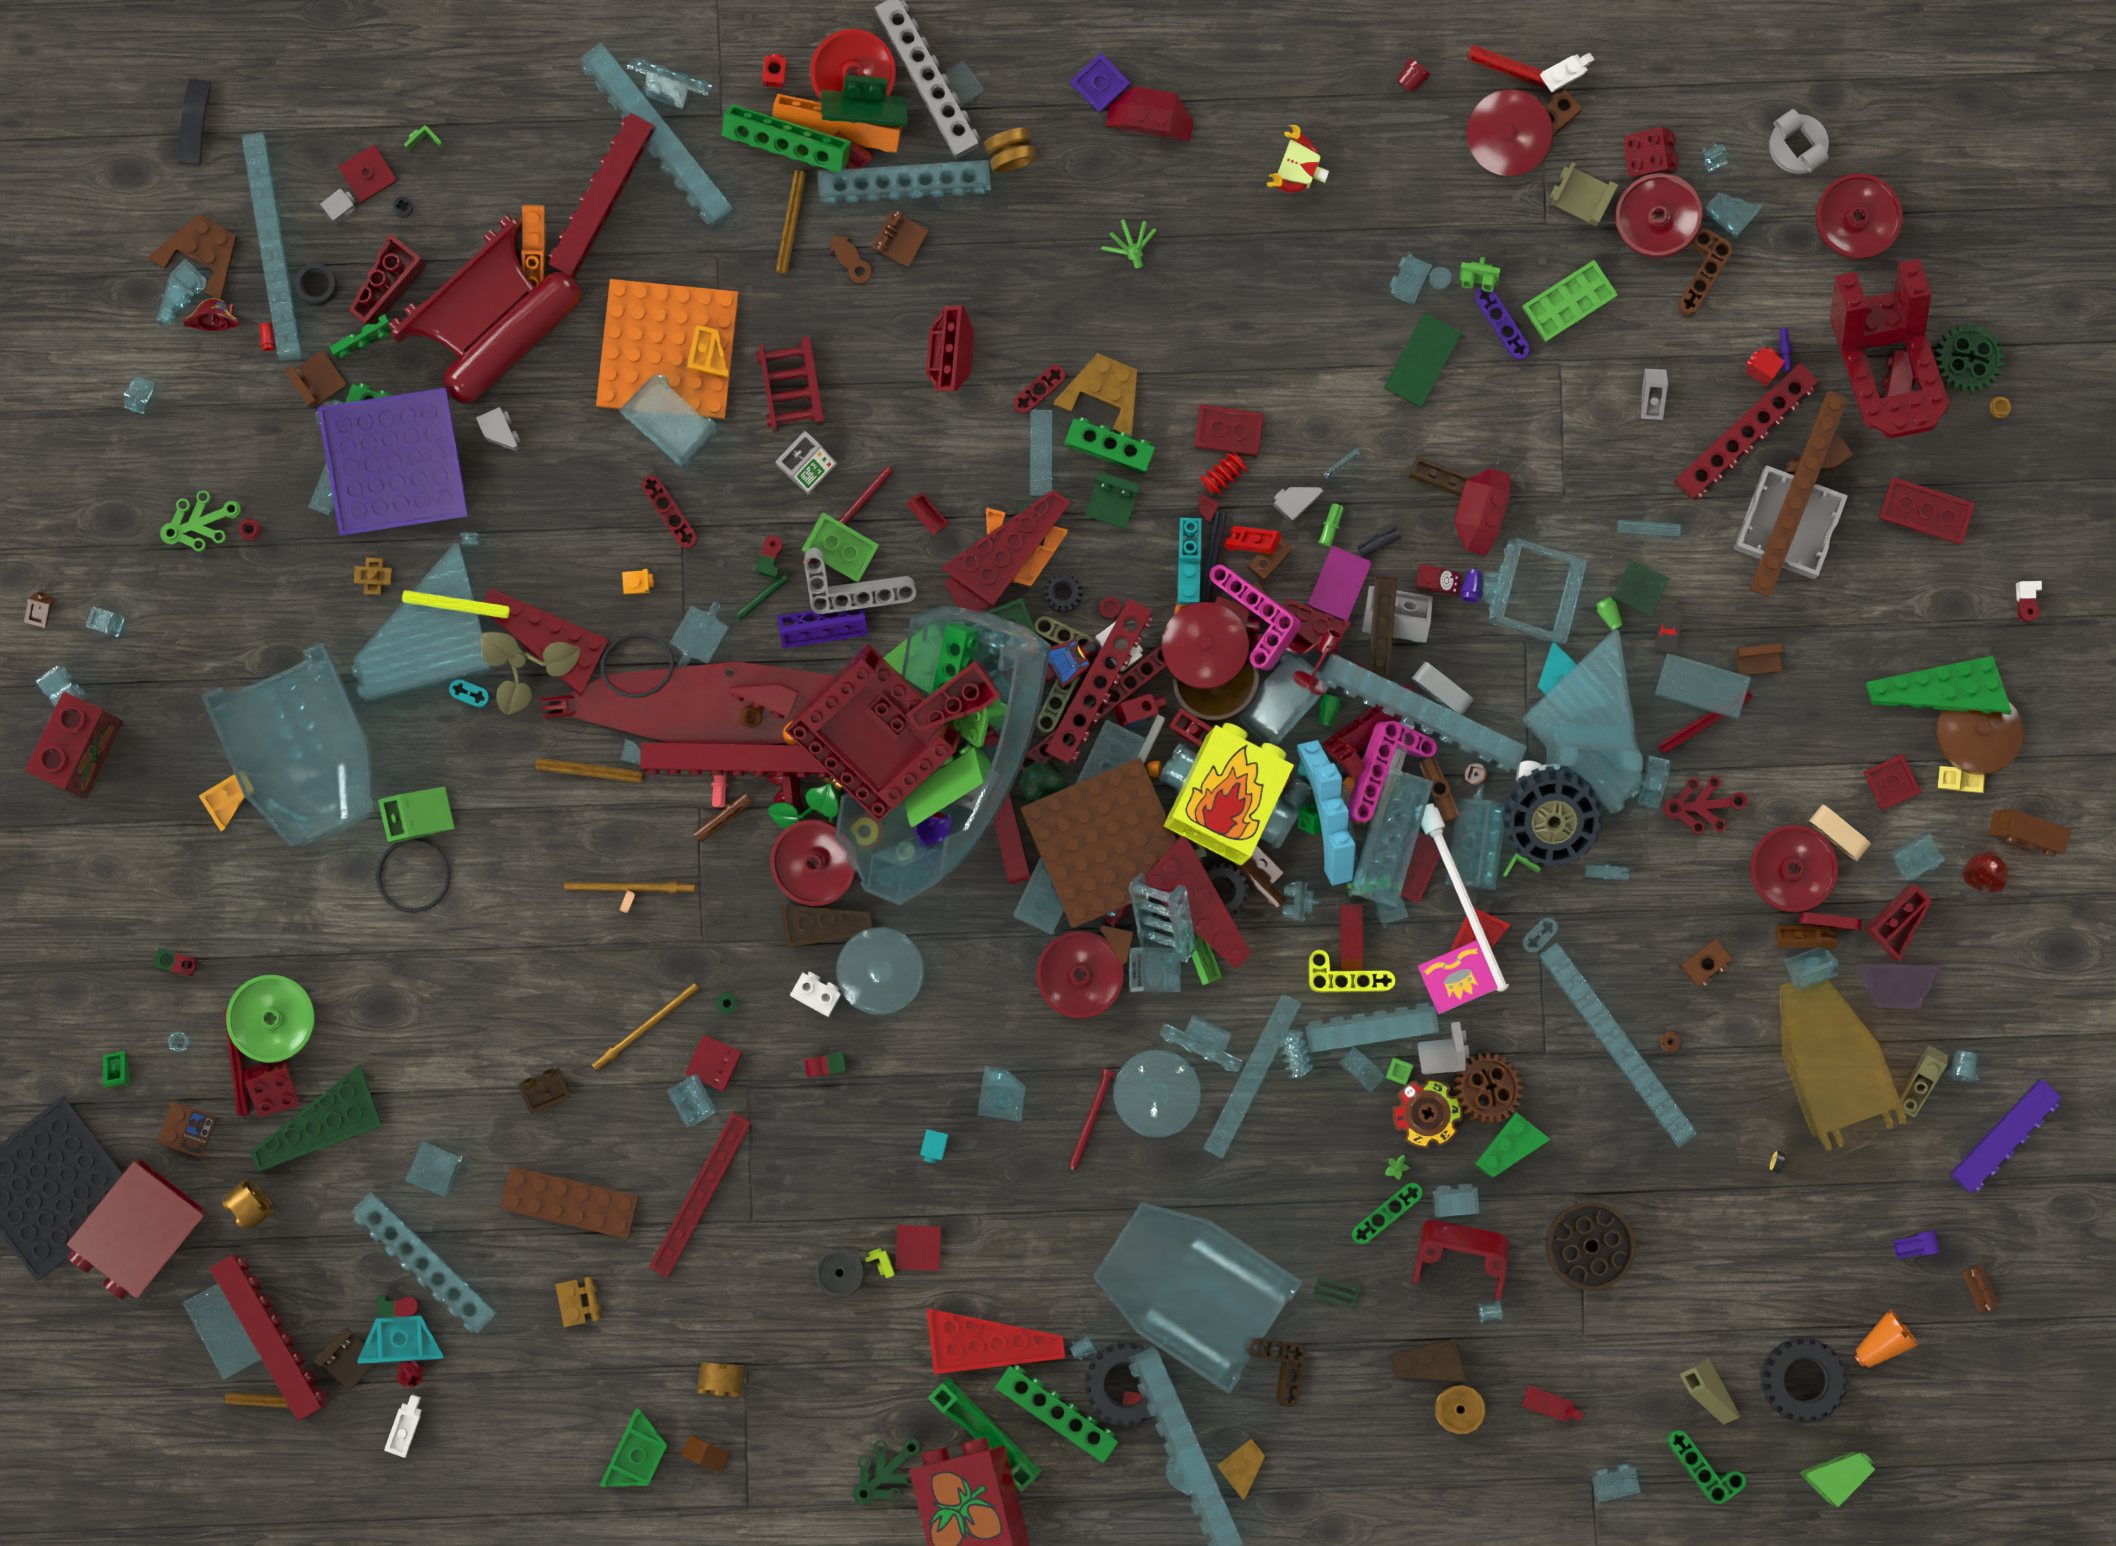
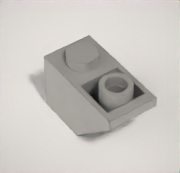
M498 407L476 417L487 441L514 451L519 450L517 443L521 441L516 431H511L508 425L512 421L507 411L502 412L501 408Z

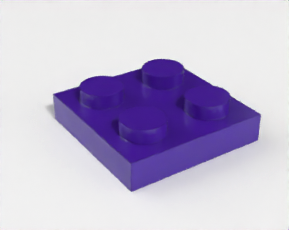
M1102 53L1094 58L1070 81V84L1099 114L1130 86V82Z

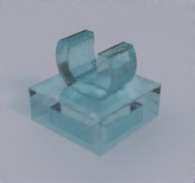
M1712 143L1713 148L1706 150L1705 147L1702 148L1705 167L1709 172L1728 163L1726 148L1723 144Z

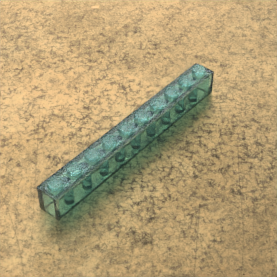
M602 42L581 57L583 62L581 65L582 69L588 76L591 74L596 79L594 83L601 92L606 91L609 95L607 100L614 109L618 107L621 110V118L624 119L631 112L657 127L646 149L653 158L658 157L662 162L660 167L667 175L671 173L675 178L673 183L678 190H684L687 193L686 199L693 208L696 206L701 211L699 216L706 224L710 222L715 227L734 211L730 203Z
M1335 654L1330 655L1320 678L1325 680V685L1333 689L1339 686L1345 689L1344 694L1355 698L1356 695L1364 698L1363 703L1373 708L1375 705L1383 707V713L1392 717L1397 714L1402 717V722L1411 726L1416 723L1422 726L1420 730L1432 735L1435 732L1441 735L1440 740L1448 744H1452L1454 741L1460 744L1459 749L1467 753H1471V751L1479 753L1478 758L1490 763V760L1498 763V768L1507 772L1510 769L1517 770L1527 749V746Z
M1152 1346L1129 1357L1131 1361L1129 1369L1133 1377H1138L1139 1379L1138 1389L1142 1397H1147L1149 1404L1146 1407L1151 1417L1155 1416L1158 1424H1155L1160 1437L1164 1436L1167 1442L1164 1444L1165 1450L1169 1457L1173 1456L1176 1462L1172 1464L1176 1474L1178 1476L1181 1475L1184 1483L1181 1484L1185 1494L1187 1496L1190 1495L1193 1502L1190 1503L1194 1514H1199L1202 1522L1199 1523L1203 1534H1208L1210 1539L1207 1542L1208 1546H1244L1158 1351Z

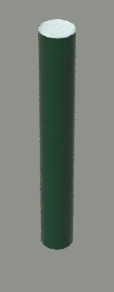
M783 573L734 615L739 621L742 620L790 579Z

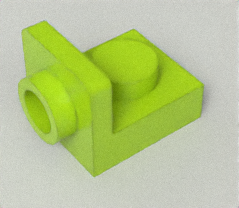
M881 1248L868 1252L869 1257L865 1258L866 1262L879 1258L880 1262L877 1263V1267L881 1276L885 1275L886 1278L895 1276L887 1250L882 1252Z

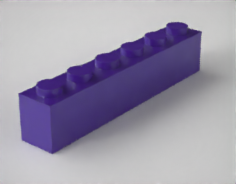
M2037 1080L1949 1175L1968 1193L1978 1192L1985 1185L1983 1180L1988 1175L1992 1177L2000 1169L1999 1163L2003 1159L2007 1161L2015 1153L2013 1149L2018 1143L2022 1145L2030 1137L2028 1133L2032 1128L2037 1129L2045 1121L2043 1117L2048 1112L2051 1114L2060 1105L2058 1101L2061 1097L2044 1080Z

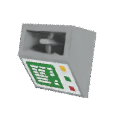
M806 431L775 462L776 466L807 495L837 465V462Z

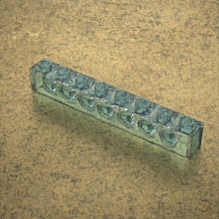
M989 160L842 170L841 173L817 171L819 198L825 204L837 203V200L853 203L858 202V199L867 198V201H878L880 197L897 200L901 199V196L909 195L910 198H921L924 194H931L932 197L944 196V193H952L958 196L970 191H974V194L987 193V190H991ZM970 174L975 179L971 183H966L963 181V177ZM944 176H951L953 178L950 184H944L941 180ZM928 177L932 182L930 185L924 186L920 183V180ZM901 179H908L910 181V185L907 187H901L898 183ZM881 180L889 182L888 187L884 189L879 188L877 184ZM863 181L868 186L864 190H859L856 188V184ZM838 183L846 185L843 191H836L834 187Z
M369 1192L351 1211L355 1214L353 1219L360 1226L366 1225L371 1230L369 1234L377 1242L381 1240L387 1245L384 1249L392 1257L397 1255L402 1260L400 1264L408 1272L412 1270L417 1275L416 1280L423 1287L428 1285L433 1290L431 1294L440 1303L444 1301L449 1306L447 1310L455 1318L460 1316L465 1321L463 1326L468 1331L480 1333L496 1317L498 1313L373 1192ZM375 1212H378L382 1218L378 1225H374L371 1222V1216ZM391 1227L397 1231V1237L394 1240L388 1239L386 1235L387 1230ZM405 1243H410L413 1247L410 1255H405L402 1251ZM421 1258L427 1259L429 1263L428 1268L424 1271L418 1267V1261ZM437 1273H441L444 1276V1283L440 1286H437L433 1280ZM453 1288L458 1289L460 1292V1297L457 1301H453L449 1297V1293ZM470 1303L476 1308L473 1316H468L465 1313V1307Z

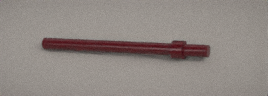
M887 466L838 521L846 525L893 471ZM815 558L810 559L809 562L813 563Z

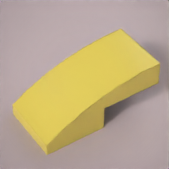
M1940 766L1938 788L1984 793L1985 775H1974L1961 771L1956 767Z

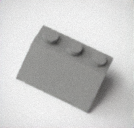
M1369 586L1362 627V632L1370 634L1374 586ZM1397 590L1393 638L1426 643L1431 623L1433 596Z

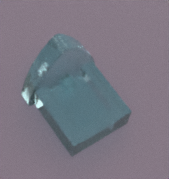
M1402 896L1382 903L1380 901L1375 902L1376 912L1383 927L1408 917Z

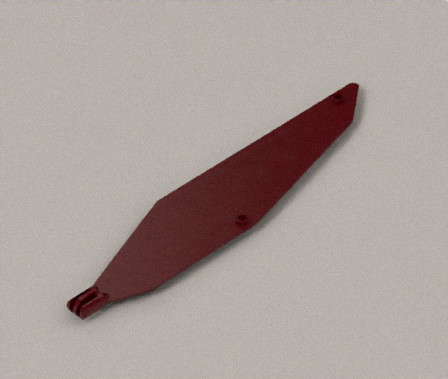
M737 661L674 668L670 680L660 691L641 698H628L616 694L607 687L601 677L587 685L582 697L576 691L568 695L541 697V702L562 700V704L541 706L542 710L563 709V713H550L542 716L543 719L570 716L668 743L782 744L786 743L783 738V730L786 724L794 721L835 676ZM669 668L609 674L606 676L610 684L620 691L630 694L646 693L656 688L666 678ZM727 669H732L734 671V675L732 677H728L726 675ZM781 684L799 692L789 717L784 715L783 719L772 715L771 709L764 707L763 710H760L762 713L761 723L755 728H748L741 724L739 714L744 707L751 706L752 701L745 698L743 702L731 697L732 693L728 690L732 687ZM917 690L925 699L928 697L924 693Z

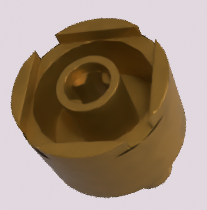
M247 1178L225 1195V1200L222 1201V1204L226 1210L233 1212L237 1217L235 1219L236 1223L242 1229L245 1227L254 1229L270 1216L274 1209H269V1206L272 1204L266 1194L257 1185L253 1188L250 1185L252 1181Z
M701 1362L697 1393L710 1394V1390H712L713 1395L727 1396L728 1392V1396L741 1397L744 1366Z

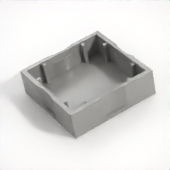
M1767 465L1765 466L1757 483L1734 550L1758 559L1762 558L1794 475ZM1814 485L1782 568L1811 579L1819 576L1829 548L1831 534L1838 524L1848 497L1847 495L1820 485Z

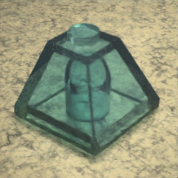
M985 1066L978 1115L1021 1122L1026 1087L1007 1069Z
M422 1141L405 1181L446 1198L463 1157Z

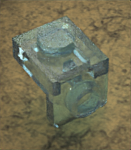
M135 376L124 393V407L133 412L144 414L146 403L155 389V383Z

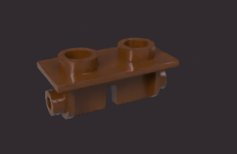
M1982 1264L1962 1272L1979 1314L1999 1306Z

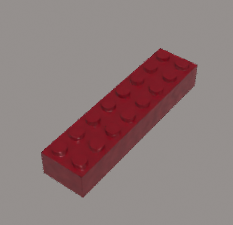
M231 1255L209 1269L298 1421L305 1420L327 1407L325 1401L328 1399L323 1390H318L314 1384L317 1380L312 1371H307L303 1365L306 1361L301 1352H296L292 1346L294 1344L292 1336L289 1332L285 1333L281 1327L283 1325L282 1319L278 1313L274 1314L271 1310V1300L260 1291V1281L249 1272L250 1264L244 1256Z

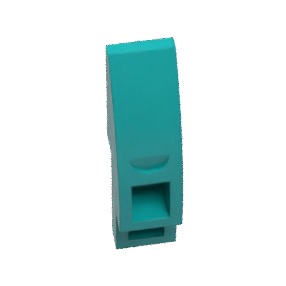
M1180 518L1177 605L1199 603L1202 518Z

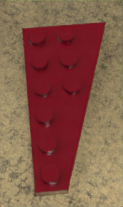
M490 588L483 602L508 606L510 612L508 618L489 617L499 626L504 627L515 640L520 641L537 659L544 661V650L555 642H565L579 647L580 654L577 663L568 673L559 677L582 697L609 639Z
M1181 835L1139 882L1237 970L1251 952L1186 837Z

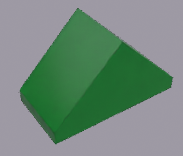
M125 1051L103 1055L104 1088L111 1089L132 1084Z

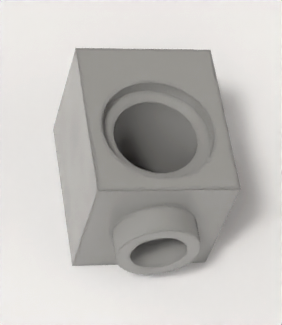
M341 188L320 204L336 225L357 210L353 205L356 202L348 191L344 193Z

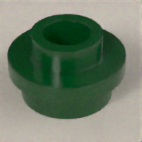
M723 993L717 999V1008L723 1014H732L738 1008V999L732 993ZM727 999L731 1001V1006L728 1008L723 1005V1002Z

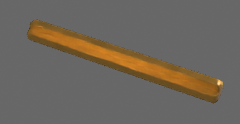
M795 170L776 265V273L787 274L806 178V172L802 170Z
M537 758L535 764L536 769L542 771L641 783L643 779V772L639 770Z

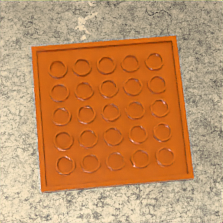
M610 279L596 406L725 420L739 293L737 291ZM696 325L718 330L720 345L724 353V361L728 369V377L686 368Z

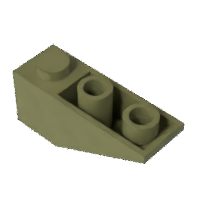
M1928 1045L1913 1071L1896 1108L1916 1117L1946 1068L1948 1055Z
M1709 1358L1692 1365L1680 1373L1689 1393L1723 1425L1741 1417Z

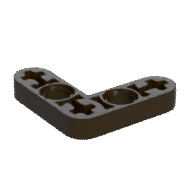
M1258 1337L1250 1338L1246 1343V1351L1249 1356L1281 1361L1276 1399L1281 1406H1295L1299 1399L1305 1360L1304 1347L1297 1343ZM1277 1344L1279 1346V1354L1273 1356L1272 1347ZM1254 1346H1265L1264 1351L1255 1350ZM1287 1350L1297 1351L1296 1356L1286 1354ZM1290 1369H1293L1295 1376L1293 1380L1289 1381L1287 1373ZM1285 1395H1290V1399H1285Z

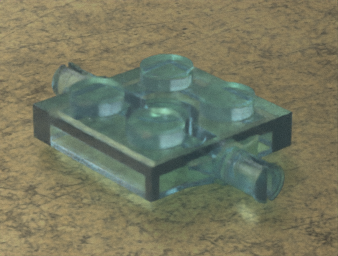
M713 601L708 612L701 611L691 605L670 641V644L679 648L684 653L677 663L678 666L686 667L691 658L709 664L729 629V626L716 618V614L722 606L721 604Z

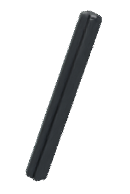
M1216 511L1199 603H1210L1214 582L1210 578V572L1218 564L1227 513L1224 511Z

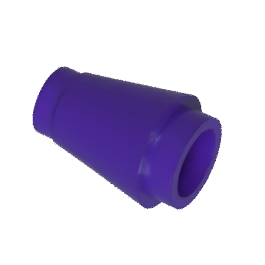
M1468 570L1460 592L1462 595L1461 599L1465 602L1477 603L1479 598H1481V572L1479 570Z

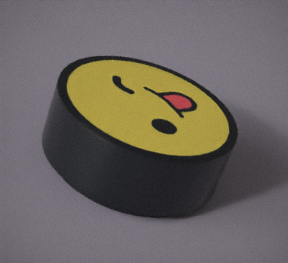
M1778 1150L1774 1152L1770 1162V1171L1775 1173L1781 1172L1785 1162L1784 1152Z

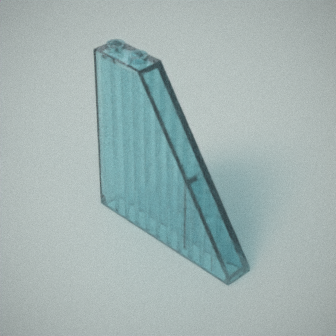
M454 543L415 587L413 592L475 601L459 543ZM402 602L353 658L355 665H351L354 678L358 677L360 683L357 686L359 698H363L366 703L493 670L492 665L486 663L482 657L480 634L483 633L479 615Z
M1615 629L1519 719L1564 768H1568L1571 773H1579L1585 781L1587 780L1590 783L1601 807L1608 814L1613 812L1617 814L1625 806L1623 802L1629 797L1631 799L1634 798L1641 791L1639 787L1643 784L1620 633Z

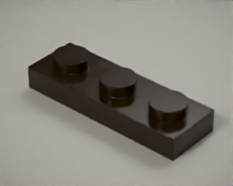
M1416 456L1409 478L1461 497L1465 481L1472 478V476Z

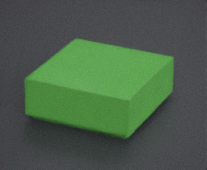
M1393 1057L1385 1078L1406 1086L1414 1065Z

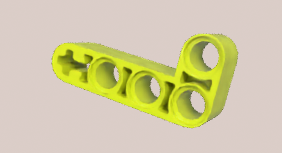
M1316 950L1309 957V985L1315 992H1385L1390 990L1395 984V977L1389 971H1330L1329 956L1323 950ZM1319 954L1324 957L1325 963L1323 966L1314 964L1313 957ZM1372 975L1376 976L1375 980H1380L1385 975L1386 979L1390 980V983L1386 987H1383V983H1375L1376 988H1372ZM1321 976L1324 978L1325 986L1323 988H1317L1314 985L1315 977ZM1359 976H1366L1368 978L1369 984L1367 987H1360L1358 985L1357 978ZM1336 977H1345L1347 980L1346 987H1338L1335 983Z

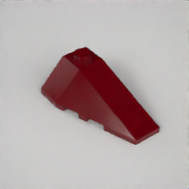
M976 660L905 715L920 732L984 710L1000 698L1001 694L992 677L979 660Z

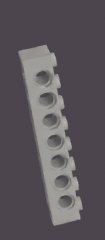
M887 0L875 7V13L957 160L979 148L978 141L980 137L975 128L971 130L968 125L970 119L966 111H961L957 105L960 101L956 93H951L947 87L950 83L944 73L940 74L937 68L940 65L935 55L930 56L927 50L930 48L924 36H919L917 32L919 26L914 18L910 19L908 16L909 8L904 0ZM897 17L904 20L901 25H895L892 21ZM905 36H912L914 38V41L910 44H906L902 40ZM916 54H921L924 56V60L915 62L913 57ZM930 72L934 74V78L930 81L923 78L925 73ZM936 91H942L945 95L941 99H936L933 97V94ZM947 109L955 112L950 118L943 115V112ZM956 128H963L965 133L962 136H956L953 131Z

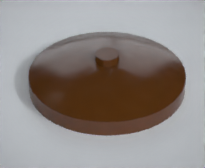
M2010 702L2011 715L1993 711L1991 713H1982L1980 710H1969L1968 712L1941 710L1936 723L1938 746L1944 757L1953 766L1966 773L1988 775L2001 771L2015 759L2023 743V725L2018 712Z

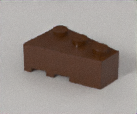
M1994 810L1988 831L1990 836L2004 839L2009 843L2024 845V848L2030 850H2042V854L2055 857L2056 854H2065L2071 833L2070 828L2018 810Z

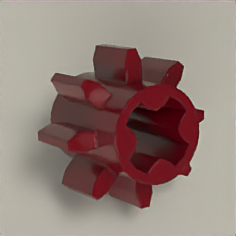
M415 1360L412 1362L405 1361L398 1366L397 1371L399 1374L395 1378L404 1388L407 1386L416 1387L422 1380L420 1374L424 1370Z

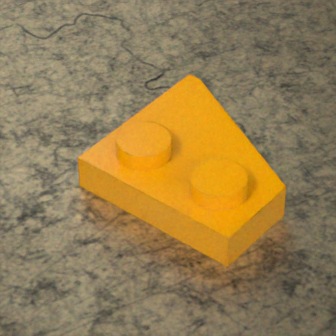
M696 325L686 368L728 377V369L724 361V353L720 345L718 330Z
M236 773L199 795L220 831L226 828L248 793V790Z

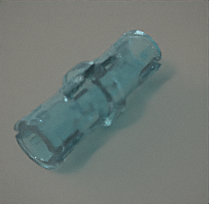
M1585 864V878H1603L1604 881H1609V879L1628 881L1629 867L1610 866V864H1605L1604 866Z

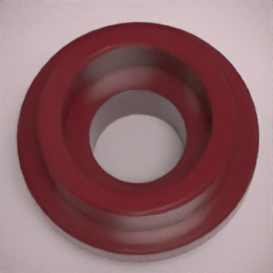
M246 519L241 522L239 534L243 539L251 541L260 535L261 527L256 520ZM252 526L254 528V531L251 534H248L246 530L248 527Z

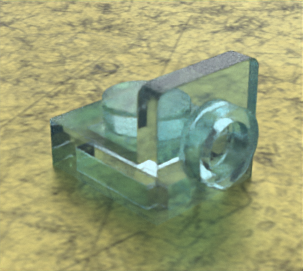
M92 606L85 627L118 637L123 626L124 617Z

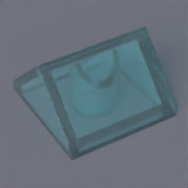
M1822 947L1784 960L1797 991L1838 975V961L1829 950H1824Z

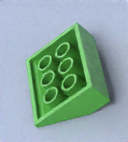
M969 743L959 749L960 753L955 756L951 755L904 799L911 827L919 824L985 782L991 762L980 747L970 745Z

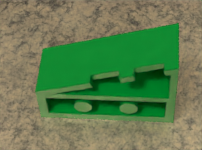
M1515 1112L1473 1165L1490 1178H1493L1551 1139Z

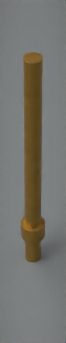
M668 881V883L564 882V891L628 890L677 894L678 892H695V884L678 883V881Z
M695 983L690 985L613 1048L610 1046L605 1050V1054L591 1064L594 1069L598 1071L610 1060L613 1062L618 1058L620 1052L699 990Z

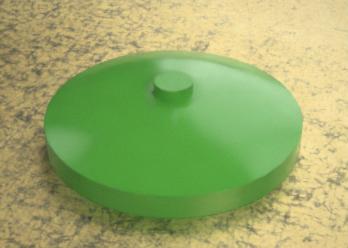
M263 975L244 983L232 996L227 1009L226 1025L232 1042L243 1054L261 1062H280L295 1056L306 1046L314 1030L315 1011L309 995L299 984L283 976Z

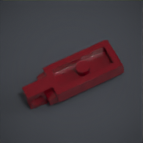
M1528 1385L1521 1406L1560 1421L1568 1422L1570 1417L1581 1421L1584 1414L1573 1409L1575 1403L1570 1402V1400Z

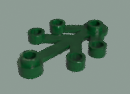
M914 1438L906 1440L903 1444V1450L885 1467L887 1444L883 1440H878L874 1444V1450L876 1451V1476L869 1482L868 1468L871 1465V1459L865 1455L861 1456L858 1460L860 1484L856 1485L853 1490L854 1500L861 1505L871 1503L874 1498L898 1501L902 1496L899 1488H892L891 1490H876V1488L881 1483H906L909 1486H913L912 1483L907 1481V1476L910 1475V1472L907 1474L891 1473L909 1456H916L920 1452L921 1445L919 1441ZM878 1443L885 1445L883 1451L877 1450L876 1446ZM910 1443L916 1446V1450L910 1452L907 1448ZM862 1458L868 1459V1466L864 1467L861 1465L860 1461ZM861 1490H867L868 1496L866 1498L860 1496ZM893 1490L899 1492V1497L896 1499L891 1497Z

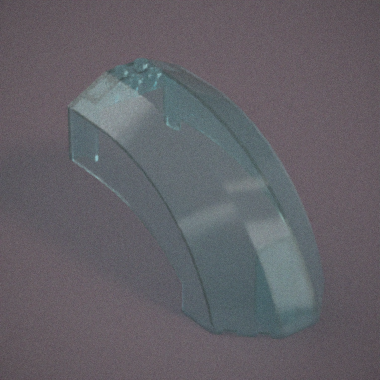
M946 605L911 616L901 675L925 699L931 695L945 625L961 623L979 630L978 644L975 648L973 659L974 661L979 660L992 677L1001 694L999 699L1007 705L1005 715L989 717L988 723L997 732L1000 739L998 745L987 747L983 745V752L991 762L974 809L951 803L940 810L945 816L951 815L952 818L950 834L941 843L932 844L930 847H924L918 843L915 826L911 827L909 824L904 800L878 822L849 793L841 796L835 837L839 844H843L848 854L846 858L853 871H857L863 881L860 884L864 891L897 905L906 903L942 881L954 871L972 852L996 818L1016 780L1034 732L1041 705L1051 647L1048 642L1023 625L993 614Z

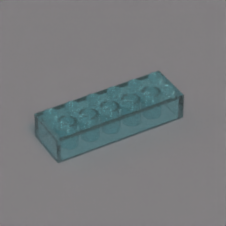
M1396 769L1388 770L1369 825L1349 894L1387 906L1397 907L1434 781Z

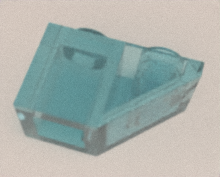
M1652 756L1648 757L1637 805L1659 809L1669 778L1670 760Z

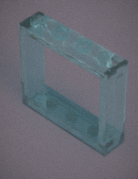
M1519 538L1509 539L1507 548H1504V562L1499 568V582L1495 585L1493 591L1494 601L1488 610L1490 611L1488 623L1555 644H1565L1587 560ZM1521 548L1570 563L1553 632L1504 617Z

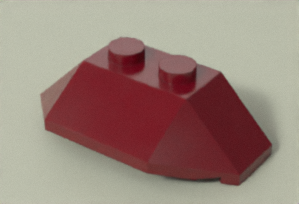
M1134 86L1109 105L1106 127L1190 142L1194 120L1176 93Z
M962 305L944 306L941 310L942 313L936 318L929 330L926 374L938 392L957 391L971 374L974 330L965 307Z
M1488 468L1465 481L1454 518L1455 527L1465 550L1482 556H1486L1499 533L1509 499L1510 474Z

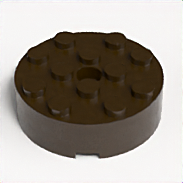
M1584 1202L1572 1205L1556 1216L1547 1232L1545 1250L1550 1267L1563 1282L1582 1290H1601L1616 1284L1628 1273L1635 1258L1636 1240L1630 1223L1618 1210L1599 1202ZM1589 1240L1595 1241L1597 1245L1596 1250L1592 1253L1588 1252L1585 1248L1586 1242Z

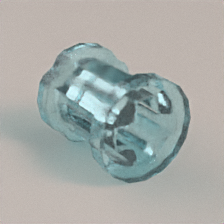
M1500 1300L1491 1304H1477L1481 1323L1488 1319H1503Z

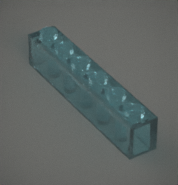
M1429 1003L1416 1005L1417 1009L1408 1010V1006L1395 1008V1013L1388 1014L1386 1010L1373 1012L1374 1016L1365 1017V1013L1352 1015L1350 1020L1336 1017L1330 1019L1331 1023L1322 1024V1020L1311 1021L1309 1026L1304 1028L1308 1053L1438 1033L1439 1027L1435 1006L1430 1007Z

